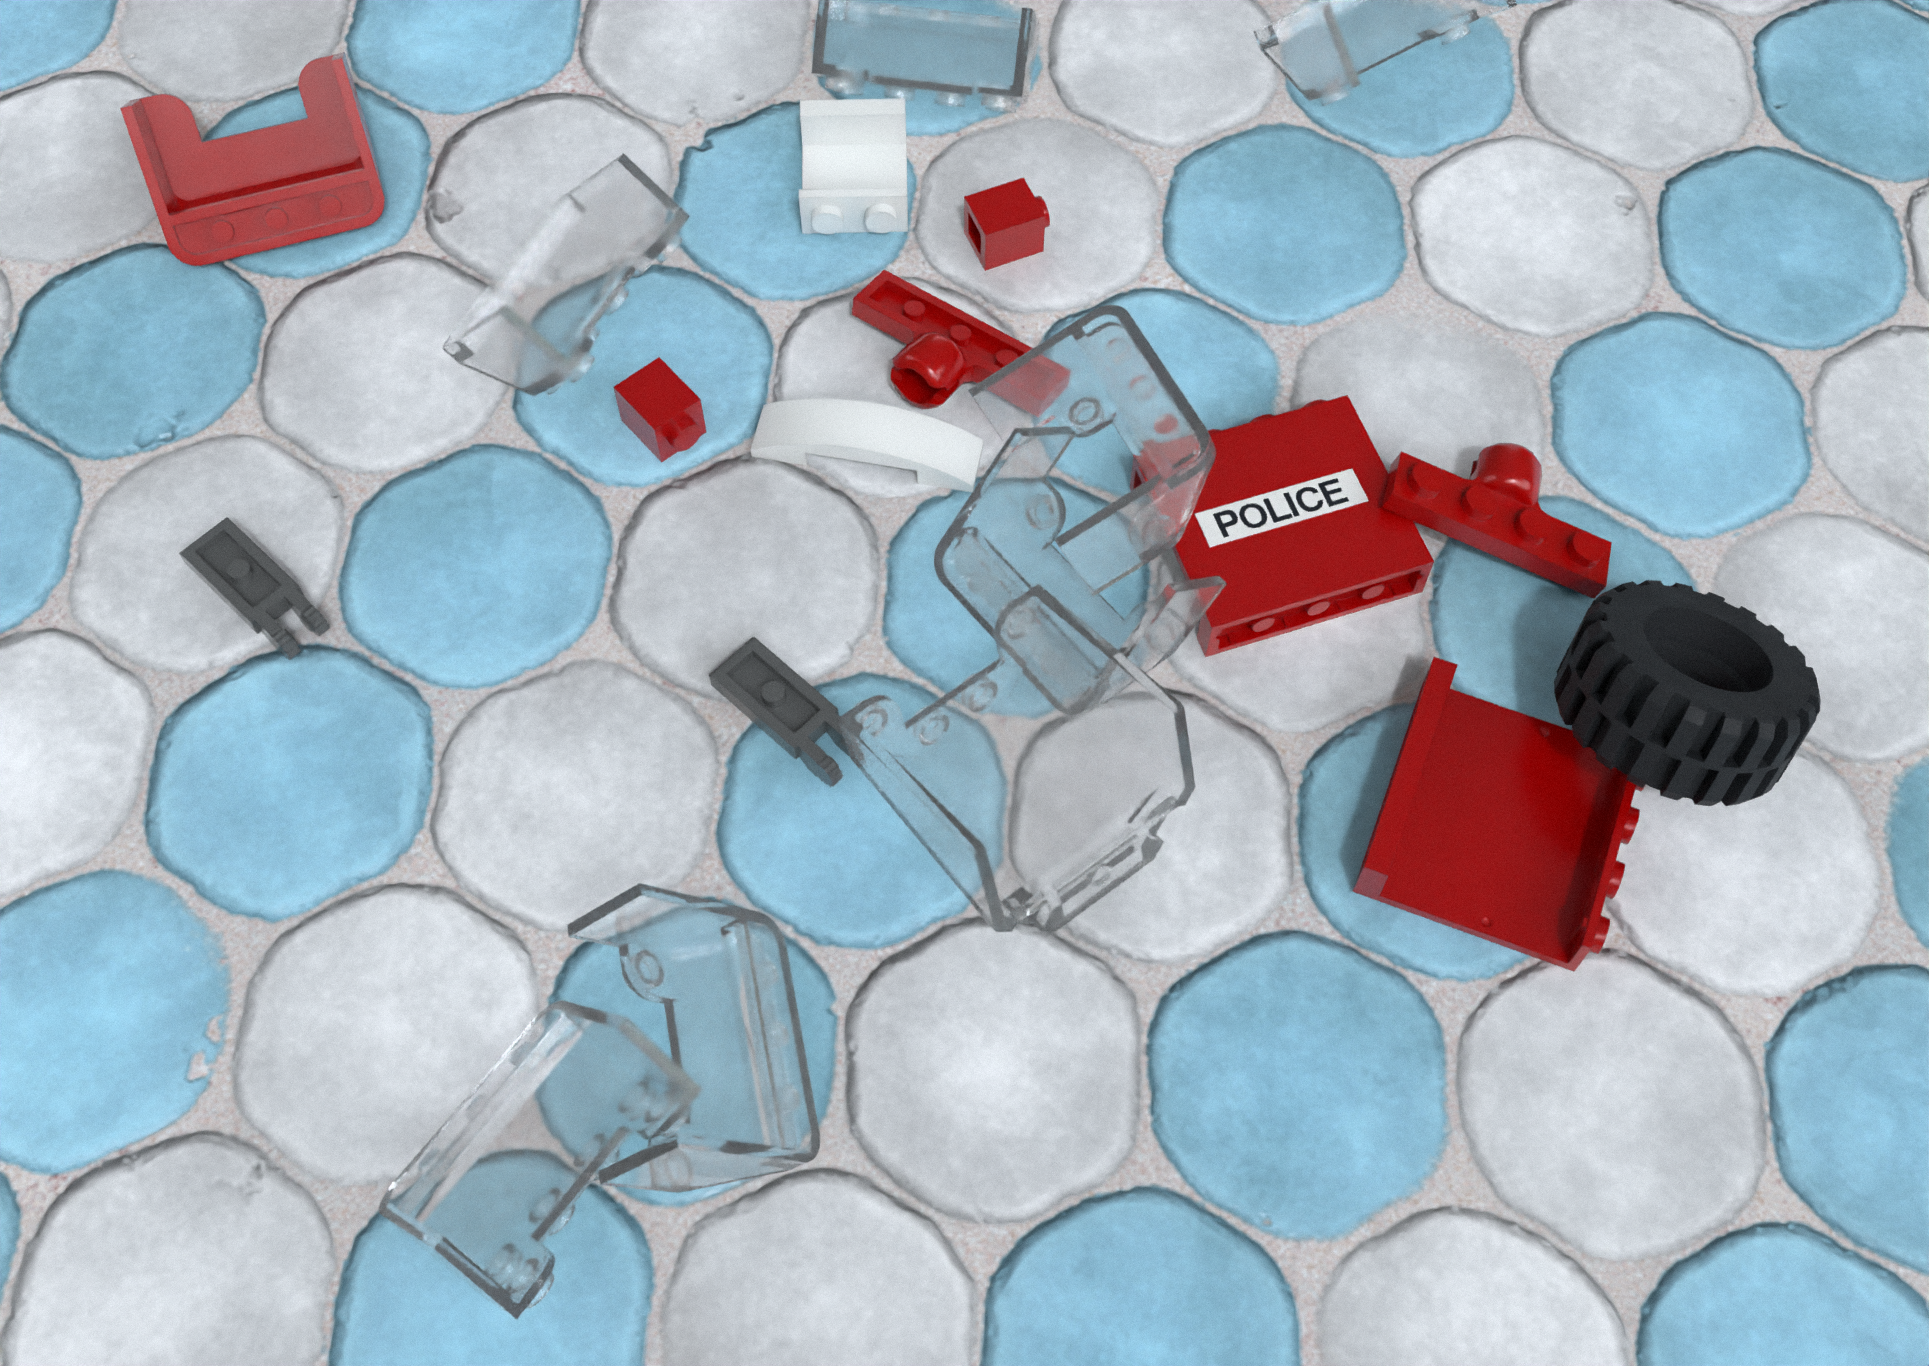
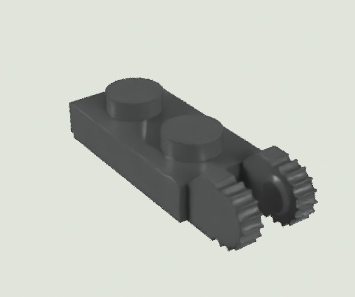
M228 517L179 553L185 564L257 634L262 632L270 643L289 660L301 652L300 648L297 646V641L291 633L283 629L275 620L290 608L299 617L304 626L316 635L321 636L330 629L327 620L305 598L299 585Z
M752 637L709 675L711 685L794 759L800 757L808 770L830 787L838 783L843 778V774L836 761L829 755H826L815 744L822 735L827 732L835 745L857 762L870 753L869 745H867L862 735L839 716L838 708L755 637Z

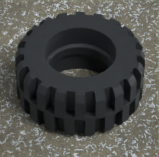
M1646 580L1638 585L1633 581L1624 583L1602 593L1593 600L1556 671L1557 676L1554 680L1556 702L1564 724L1572 725L1573 737L1583 748L1590 747L1596 753V760L1611 770L1615 767L1628 775L1627 781L1641 788L1648 785L1660 790V796L1676 801L1684 797L1692 799L1694 805L1713 806L1722 801L1725 806H1730L1758 798L1772 790L1775 783L1779 782L1820 712L1821 699L1817 677L1812 667H1806L1803 653L1797 646H1789L1784 641V634L1772 624L1766 626L1756 619L1757 614L1743 606L1740 608L1734 607L1724 602V597L1714 593L1702 594L1693 591L1692 586L1679 583L1665 586L1661 581Z

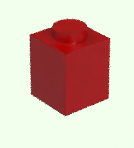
M1024 177L964 197V234L985 271L1044 251L1045 228L1050 225L1049 212L1043 198L1033 195Z
M660 357L613 387L621 421L661 463L675 453L689 449L698 441L700 436L706 433L701 399Z

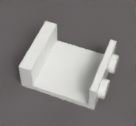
M905 98L800 100L802 189H799V206L802 234L908 232Z

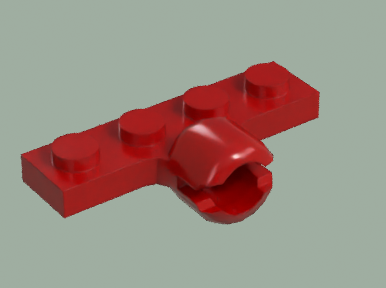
M883 270L853 298L852 315L907 344L892 359L895 366L891 369L890 376L897 393L914 407L920 409L937 408L944 404L962 384L972 381L984 385L1037 414L1066 383L1068 366L886 270Z
M1497 443L1484 448L1479 453L1478 460H1473L1470 479H1464L1402 451L1391 464L1382 508L1593 599L1607 585L1612 542L1554 518L1541 510L1538 499L1542 480V467L1534 453L1524 446L1514 443Z

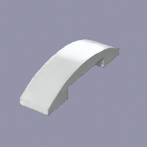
M804 398L777 401L763 405L750 451L751 457L805 466L807 465L809 454L915 470L917 471V484L973 493L984 440L950 423L894 406L849 399Z

